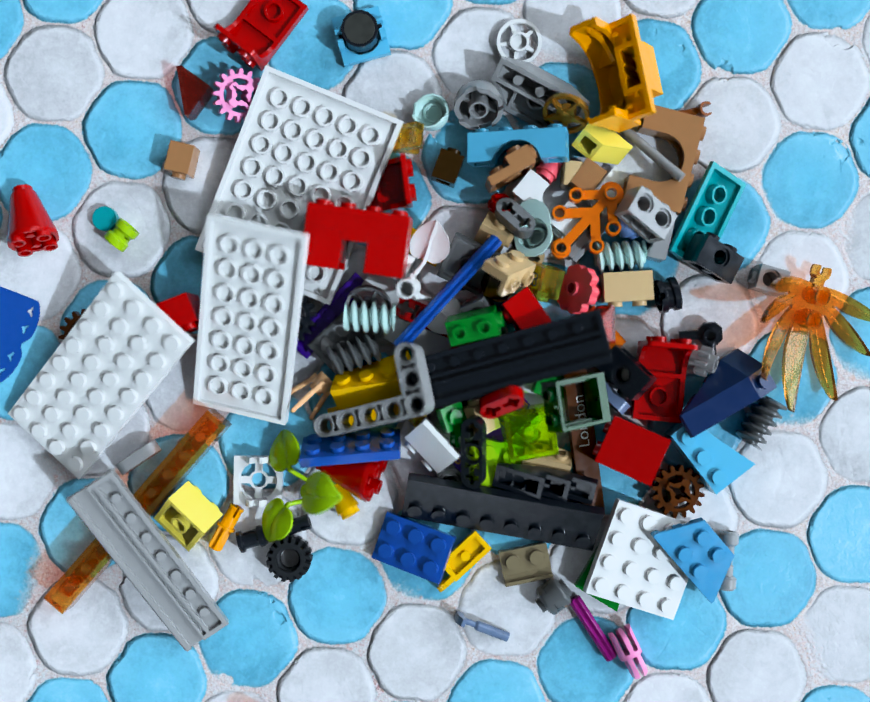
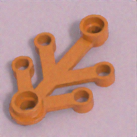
M607 182L602 185L600 190H582L579 187H574L570 190L568 198L571 203L578 204L582 200H598L593 207L565 208L562 205H557L553 208L552 218L557 222H561L564 219L582 218L563 239H556L552 243L550 252L555 259L562 260L567 258L571 251V244L589 225L591 239L588 246L589 251L595 255L603 251L604 242L601 240L600 213L606 207L608 223L605 231L607 235L612 237L619 234L621 224L614 213L617 205L623 199L624 192L618 183ZM613 190L616 196L613 198L609 197L607 191ZM578 192L580 193L581 197L579 199H574L572 197V193ZM562 210L564 216L557 217L555 211ZM609 225H616L617 232H611ZM595 242L599 243L601 249L594 250L592 244ZM563 244L566 250L559 252L556 246Z

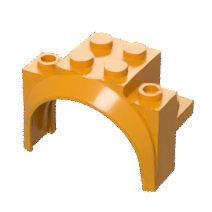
M629 14L609 24L594 16L570 27L569 35L585 52L593 70L599 93L600 115L594 118L587 117L586 119L589 124L620 133L641 125V118L656 113L653 98L663 94L654 48L641 40L636 16Z

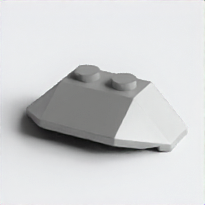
M502 56L491 78L492 84L501 93L503 109L531 125L538 126V128H548V124L543 118V107L546 100L554 94L570 93L581 98L587 106L590 105V102L571 84L530 62ZM567 99L557 100L560 104L568 103L572 105L575 103ZM552 103L547 108L548 115L556 113V108ZM578 105L576 108V116L582 118L584 116V111ZM552 120L556 124H562L558 120ZM572 122L568 124V127H576L579 124Z

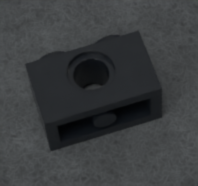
M695 233L681 260L716 282L732 284L744 257L736 253L737 249L735 247L721 243L719 241L720 237L713 233Z
M615 345L611 349L614 362L596 367L601 372H604L606 382H612L618 388L617 393L627 401L629 399L631 401L638 400L657 378L623 345ZM624 368H627L629 371L627 381L621 378V371Z

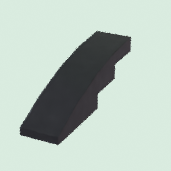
M498 462L492 486L538 500L541 499V496H545L566 503L567 498L592 505L598 479L546 467Z

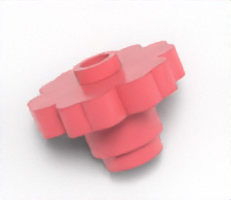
M575 264L574 266H569L566 274L560 276L556 288L559 292L557 302L562 310H567L570 314L575 315L586 313L589 305H594L600 299L602 291L598 285L599 277L594 269Z

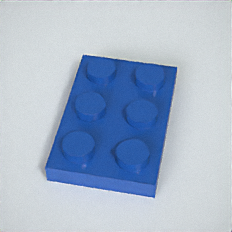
M388 511L371 558L433 583L440 584L456 536Z

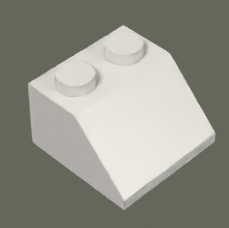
M427 416L404 437L407 440L405 445L413 454L418 452L424 458L421 462L430 472L435 470L437 473H440L460 457L456 447L451 445L450 441Z

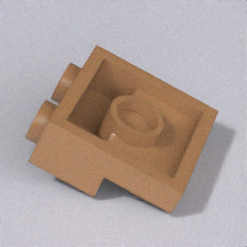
M518 144L506 151L507 155L504 156L502 165L489 172L490 175L487 177L485 187L489 194L526 175L530 169L533 170L537 154L531 144H526L523 147H520Z

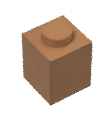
M170 140L164 169L171 173L170 177L183 181H185L186 177L194 179L200 150L194 145Z
M587 157L567 186L571 189L579 187L582 190H595L607 171ZM578 192L572 193L574 196L578 198L581 197L580 193Z

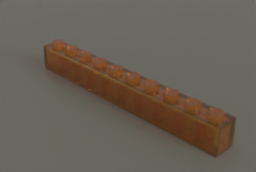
M209 409L202 415L133 494L150 518L232 425L215 409ZM96 538L44 596V599L61 614L77 603L113 561Z

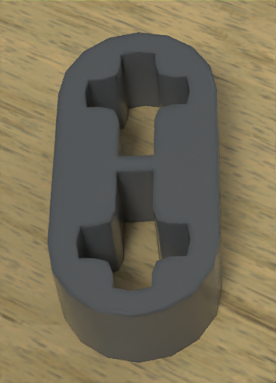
M499 199L494 212L496 219L517 238L527 239L531 237L536 224L535 219L513 199Z

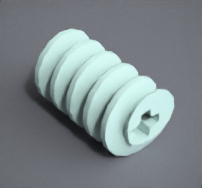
M633 240L630 245L628 241H622L621 245L614 241L611 247L608 242H604L603 251L597 255L593 254L594 264L598 266L600 273L604 272L605 266H608L609 271L613 272L615 265L618 266L620 272H623L624 265L628 266L629 271H633L634 264H637L639 271H642L647 258L646 241L642 240L639 244L637 240ZM597 242L594 243L593 249L596 251L600 250L599 244Z
M356 300L352 301L350 307L345 303L343 314V328L345 331H349L351 325H353L355 332H358L361 326H363L365 333L370 331L371 326L375 334L379 333L381 327L384 334L388 335L391 328L394 332L396 322L395 303L392 304L390 310H387L385 302L382 303L380 309H377L376 302H372L370 308H367L366 301H363L360 307H357Z

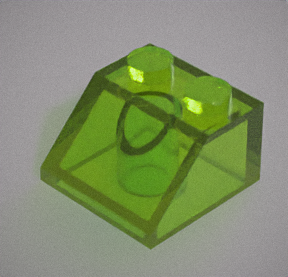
M544 403L522 406L499 417L501 433L510 463L559 454L556 432H548V426L545 422Z

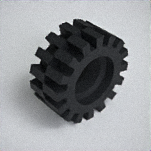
M289 535L273 543L266 556L268 557L266 564L270 566L268 570L270 573L273 572L275 574L273 577L276 579L280 577L283 582L286 580L294 582L295 579L299 580L306 574L313 559V555H311L312 549L308 547L306 540H301L302 537L300 536L294 537V535ZM286 549L296 551L299 556L298 564L293 567L285 566L281 561V553Z

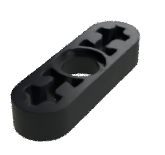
M476 415L470 416L461 425V480L466 487L471 489L479 487L486 479L487 426L484 419ZM474 423V427L479 430L474 433V439L470 440L473 437V429L469 428V426ZM469 446H474L479 450V458H473L469 455ZM478 464L474 467V475L478 476V478L473 480V476L469 474L473 471V465Z

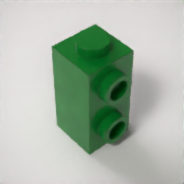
M496 305L447 316L445 321L451 347L500 336L502 327L505 326L502 312H497Z

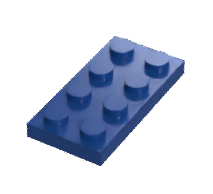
M391 427L382 428L378 431L364 429L356 433L330 437L311 434L303 438L299 456L300 468L401 459L400 429Z

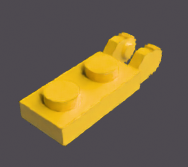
M473 530L451 551L445 569L449 576L438 585L437 589L440 592L444 591L454 581H458L492 549L476 530Z

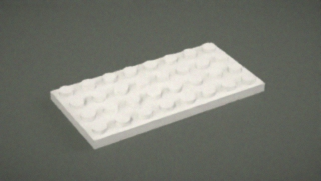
M213 213L207 215L193 404L276 424H287L309 233Z
M120 271L115 272L9 411L8 415L75 477L81 479L195 340Z

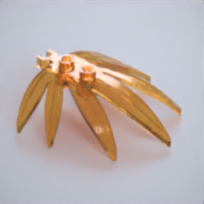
M812 264L810 268V281L794 276H781L775 279L771 284V289L777 292L788 293L773 300L764 311L760 321L761 323H766L787 308L775 324L767 341L762 361L761 378L767 380L772 363L787 333L782 357V382L786 405L791 412H795L808 334L810 355L817 378L827 396L832 400H838L822 316H824L827 324L840 340L858 353L870 356V351L861 337L835 307L849 316L869 322L870 309L844 293L823 287L825 281L830 278L832 269L822 268V265Z

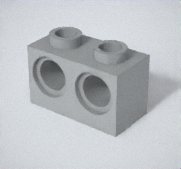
M643 186L627 190L614 213L648 243L664 240L677 218V215L670 210L667 204L658 200L650 189Z

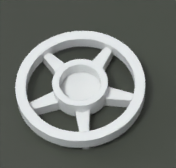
M514 19L502 26L497 35L496 46L501 57H507L501 47H510L514 52L513 59H517L519 53L524 51L534 54L529 59L523 60L531 63L541 50L542 37L540 31L532 22L525 19ZM514 24L526 25L531 30L526 34L517 32ZM510 26L512 33L510 41L500 43L502 33ZM534 32L538 40L537 50L529 46V37Z

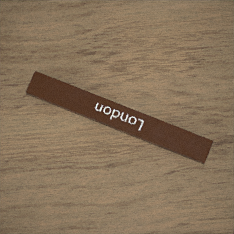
M587 369L561 375V378L587 373ZM582 382L564 385L563 394L567 421L587 417ZM594 425L568 431L573 471L575 474L598 479L591 506L604 508L599 463L595 461L596 456L592 454L596 446Z

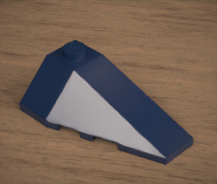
M735 349L719 359L715 373H711L710 376L704 379L700 390L691 397L678 417L690 438H693L761 399L777 388V385L764 364L740 349Z

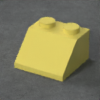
M187 481L167 499L154 519L189 552L217 523L223 514L219 511L218 506L210 502L197 486Z

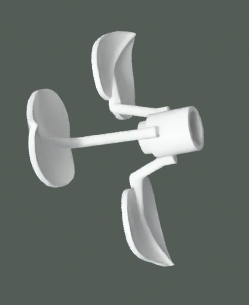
M438 220L429 221L414 233L410 241V253L413 257L422 259V262L410 277L400 280L396 288L393 277L370 274L362 285L379 287L387 293L391 304L395 303L396 306L399 303V297L402 299L415 297L416 299L430 302L432 300L431 297L419 293L421 286L416 276L427 261L437 264L445 260L449 255L450 240ZM360 291L356 294L363 298L364 296H372L374 292ZM377 293L376 299L379 303V306H381L382 303L385 302L387 307V303L384 300V298ZM453 297L429 323L427 328L438 334H447L445 327L447 316L461 313V305L458 300Z

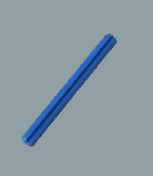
M491 235L398 336L393 343L395 347L403 342L412 343L482 267L485 260L489 259L502 245L501 240L497 236Z

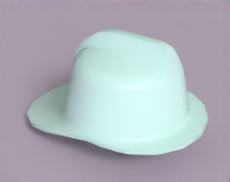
M528 199L522 202L520 206L535 219L536 224L533 235L527 239H520L514 236L518 251L522 252L526 257L543 255L551 246L553 233L547 206L537 199Z

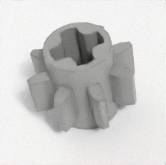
M702 345L701 350H694L691 353L689 366L693 367L694 374L706 377L708 372L715 373L719 363V356L714 355V348Z

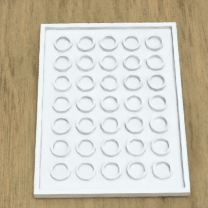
M266 65L209 214L213 213L304 232L308 202L315 203L316 198L331 200V202L335 203L334 206H341V202L356 204V209L366 210V206H371L404 122ZM206 221L195 247V250L204 253ZM348 241L345 269L356 244L354 241ZM306 264L303 294L331 305L345 270Z

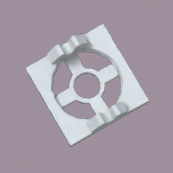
M234 455L233 504L248 507H264L275 498H280L283 501V472L274 470L276 476H268L263 471V464L266 463L271 466L269 455ZM255 463V471L250 476L241 475L246 466ZM255 473H262L265 476L266 482L263 486H256L253 483L252 478ZM241 483H250L255 489V498L245 493ZM267 484H276L272 493L263 498V488Z

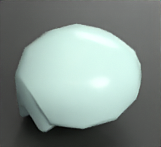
M434 93L426 94L414 103L411 116L421 129L437 131L446 124L449 118V105L440 95Z

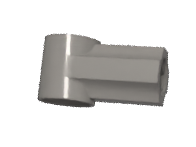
M600 219L601 236L605 232V224L602 219ZM587 229L571 244L568 258L575 263L589 249L588 246L591 239ZM564 245L560 248L562 252L566 250Z

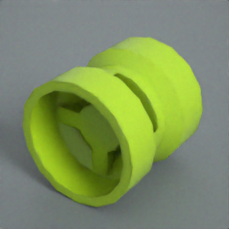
M119 218L115 223V228L109 230L104 237L114 247L124 252L128 247V242L135 239L139 232L124 219Z

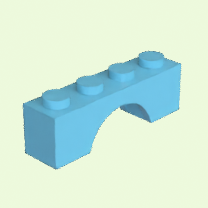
M549 124L548 128L527 125L519 130H513L512 127H501L499 131H489V129L481 128L476 129L474 133H467V162L473 168L497 166L501 156L518 144L519 146L531 144L545 164L569 162V132L566 126L563 127L562 124Z

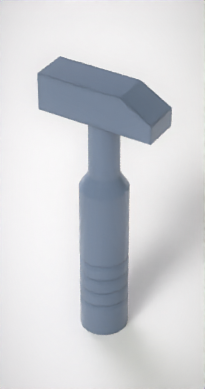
M457 610L455 612L454 620L459 626L464 628L466 624L474 627L476 631L505 642L508 641L509 632L481 621L470 620Z

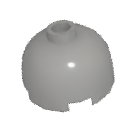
M479 79L472 80L460 88L454 102V112L459 119L460 125L475 131L490 125L494 127L501 120L503 101L501 93L496 86L488 81Z

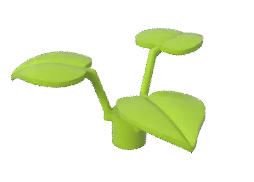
M283 429L278 434L270 448V464L275 471L283 472L287 469L288 472L306 483L300 489L302 499L289 501L284 505L282 499L275 498L265 507L262 516V529L265 538L269 542L281 540L291 531L293 514L288 509L290 506L302 504L306 513L318 515L332 508L343 498L326 473L317 471L307 478L292 468V465L299 462L300 446L293 433L286 429Z

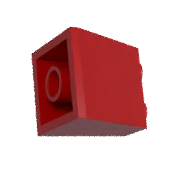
M614 416L613 420L611 419L610 422H606L602 432L607 433L604 441H598L592 453L596 456L595 461L651 486L671 440L618 416Z

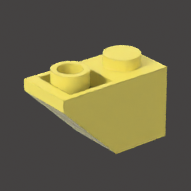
M589 123L571 144L582 155L592 161L616 165L633 148L615 131Z

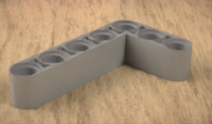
M403 342L398 344L394 350V360L402 396L320 415L314 421L316 434L321 437L338 436L430 414L434 409L435 401L423 348L416 343ZM409 348L412 350V358L410 360L406 358V352ZM413 373H415L418 377V381L415 386L411 382V377ZM418 398L423 402L421 410L416 406ZM395 404H397L400 409L399 414L397 416L394 414L393 411ZM373 409L376 411L375 420L371 418V412ZM350 415H352L354 419V423L352 426L349 423ZM328 420L331 422L330 431L327 428Z

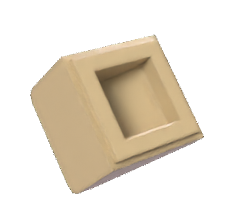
M582 161L563 162L560 175L561 189L566 188L583 164Z

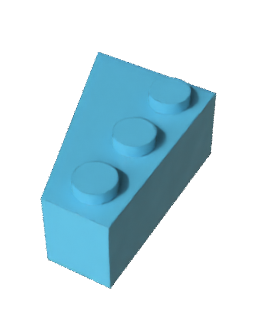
M682 422L675 424L664 433L690 468L693 469V472L700 475L699 479L707 490L716 495L755 465V463L707 431H703L690 438Z

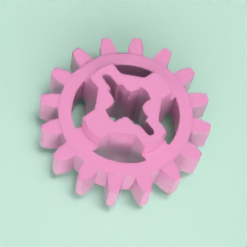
M237 68L236 74L233 69L227 70L228 76L222 73L219 75L221 82L215 81L213 83L218 89L211 92V95L217 96V100L212 103L213 105H220L221 108L218 110V114L227 113L226 120H231L234 116L235 123H241L242 117L243 120L246 118L252 102V92L255 94L260 78L252 79V71H247L244 75L243 68ZM233 79H242L246 83L238 85ZM224 89L226 90V99H225V100H224ZM237 91L242 92L240 96L242 100L235 99L237 97ZM239 106L245 112L238 113L232 109Z

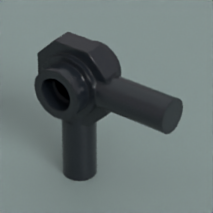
M703 322L698 330L678 331L679 338L699 340L703 345L714 348V355H717L716 345L723 339L722 327L718 323Z

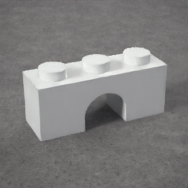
M530 169L510 196L519 205L528 199H537L543 202V193L550 184ZM569 200L564 205L565 208H578ZM548 208L552 233L557 239L564 238L582 219H564L561 222H557L552 218V210ZM556 210L555 215L557 217H563L564 212L562 210Z

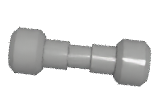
M721 530L719 538L734 554L735 546L739 544V534L732 530ZM732 563L719 590L733 591L736 589L737 579L733 576Z

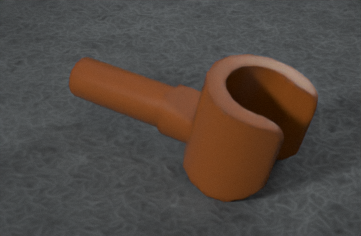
M709 101L702 102L696 108L679 110L680 112L703 118L712 114V112L705 113L702 110V107L711 105Z

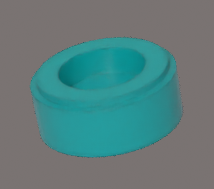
M106 206L97 208L92 216L94 226L105 232L113 230L115 223L119 219L117 212Z

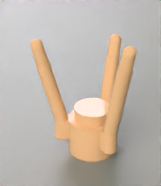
M323 371L319 374L314 372L308 379L292 388L291 395L310 384L309 386L312 389L290 411L292 413L297 411L315 393L319 396L323 393L309 416V419L313 420L327 397L331 394L330 388L333 381Z

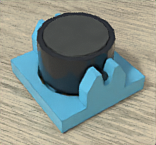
M378 6L354 10L348 14L331 18L345 67L391 55L386 30Z

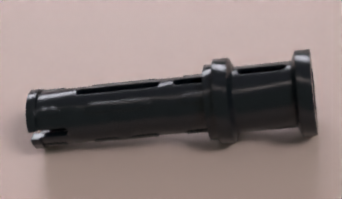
M305 514L294 518L292 529L287 536L312 529L309 515ZM261 525L247 532H236V540L241 553L259 545L264 547L269 542L265 538Z

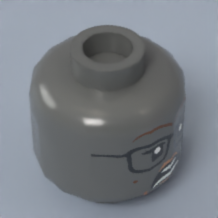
M552 577L536 589L539 598L535 601L543 613L548 610L551 614L556 615L571 604L570 596L573 594L562 578L557 580Z

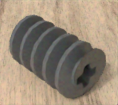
M374 332L373 339L367 333L364 334V342L355 337L354 345L349 340H345V348L336 343L335 352L329 346L326 347L333 370L335 371L336 369L340 375L344 374V366L350 372L353 371V363L359 368H363V360L368 365H372V357L381 362V353Z
M768 396L757 400L760 406H751V410L755 414H746V418L750 423L741 422V426L745 431L736 430V434L741 440L759 450L761 448L757 445L758 443H767L762 437L763 434L772 435L768 426L777 427V424L772 419H782L778 410L788 409L780 402Z

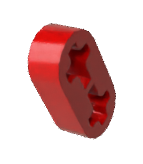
M507 386L483 396L479 400L480 415L487 419H494L521 408L524 405V391L518 386Z

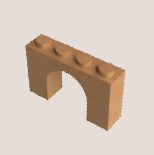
M655 105L656 113L640 119L641 125H639L637 133L660 138L670 143L678 156V168L686 175L680 182L673 177L667 181L657 182L629 175L625 178L622 189L625 196L627 190L639 186L646 187L652 191L658 200L667 204L672 212H676L679 215L681 211H685L688 203V197H685L687 188L691 187L694 180V174L691 173L693 164L696 165L700 157V150L697 149L699 141L704 139L706 127L704 126L705 118Z

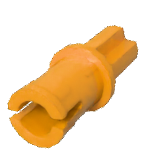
M233 503L229 504L222 520L217 522L218 527L209 542L211 549L215 551L222 550L230 534L235 532L234 527L244 511L242 507L238 505L235 507Z

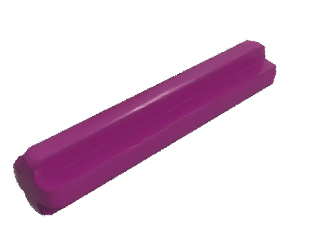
M579 595L572 597L570 606L607 662L611 661L617 656L616 651Z

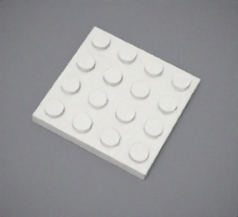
M616 498L583 591L600 598L674 620L689 578L650 533L655 530L659 532L672 528V525L686 524L688 522Z

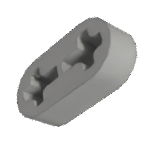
M153 440L117 463L116 467L122 475H125L159 453L162 449L156 440Z

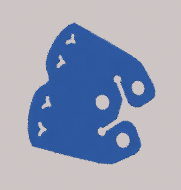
M0 287V369L5 368V371L0 374V382L7 379L16 369L22 357L21 344L33 336L40 317L39 301ZM33 307V316L31 317L27 311ZM29 325V327L25 329V333L23 334L22 326ZM14 352V355L11 357L12 361H10L7 355Z

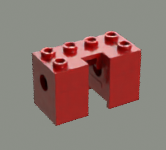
M316 198L315 203L308 202L304 233L310 234L307 265L345 270L348 241L367 243L363 273L405 279L413 219L408 216L409 213L407 211L392 209L391 214L382 213V208L366 206V210L356 209V204L341 202V206H334L335 203L331 202V200Z

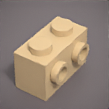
M653 270L599 274V283L602 291L600 301L601 304L608 303V308L623 307L622 302H632V306H647V301L654 300Z

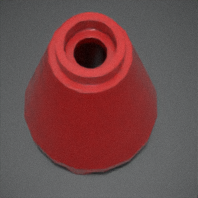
M26 184L17 185L12 189L6 238L8 247L13 251H17L18 256L21 257L30 256L33 252L42 250L53 251L58 248L57 242L59 241L58 231L32 186Z
M388 460L317 466L316 469L326 473L333 482L358 499L370 502L373 494L378 495L382 488L383 481L380 480V477L387 467Z

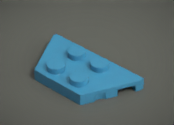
M701 517L690 520L686 524L672 525V528L664 531H652L650 533L652 537L712 604L735 556Z

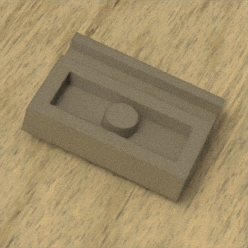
M537 542L498 551L506 587L553 577L546 542Z

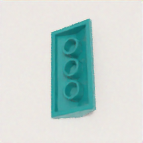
M710 161L668 250L678 260H681L695 233L706 234V232H710L721 239L745 189L746 183L716 162Z

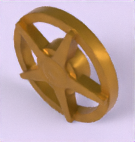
M570 93L552 95L546 100L543 107L544 121L549 125L556 124L552 120H558L562 123L563 127L566 126L569 134L577 133L584 129L588 123L586 118L590 116L586 103L581 98ZM567 99L575 103L572 105L568 103L560 104L557 100ZM552 103L556 108V113L548 115L547 108ZM578 105L584 111L585 119L576 116ZM572 122L580 124L579 126L568 128V124Z

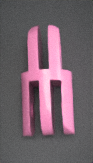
M627 623L624 625V629L628 637L622 628L615 630L619 642L613 632L608 633V636L620 661L625 662L631 676L634 679H640L638 670L643 676L647 675L648 670L641 656V647L630 624Z

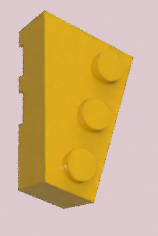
M407 350L406 358L410 360L411 357L409 351ZM394 355L381 359V362L374 361L372 365L366 364L363 365V368L357 367L351 372L348 370L342 375H335L330 392L338 411L402 396Z

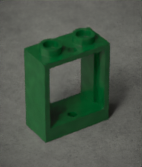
M588 372L541 382V396L545 406V422L548 426V432L563 433L611 421L604 372ZM582 382L587 417L565 421L559 386Z

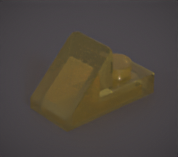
M420 122L403 124L392 153L419 154L423 143L424 124Z

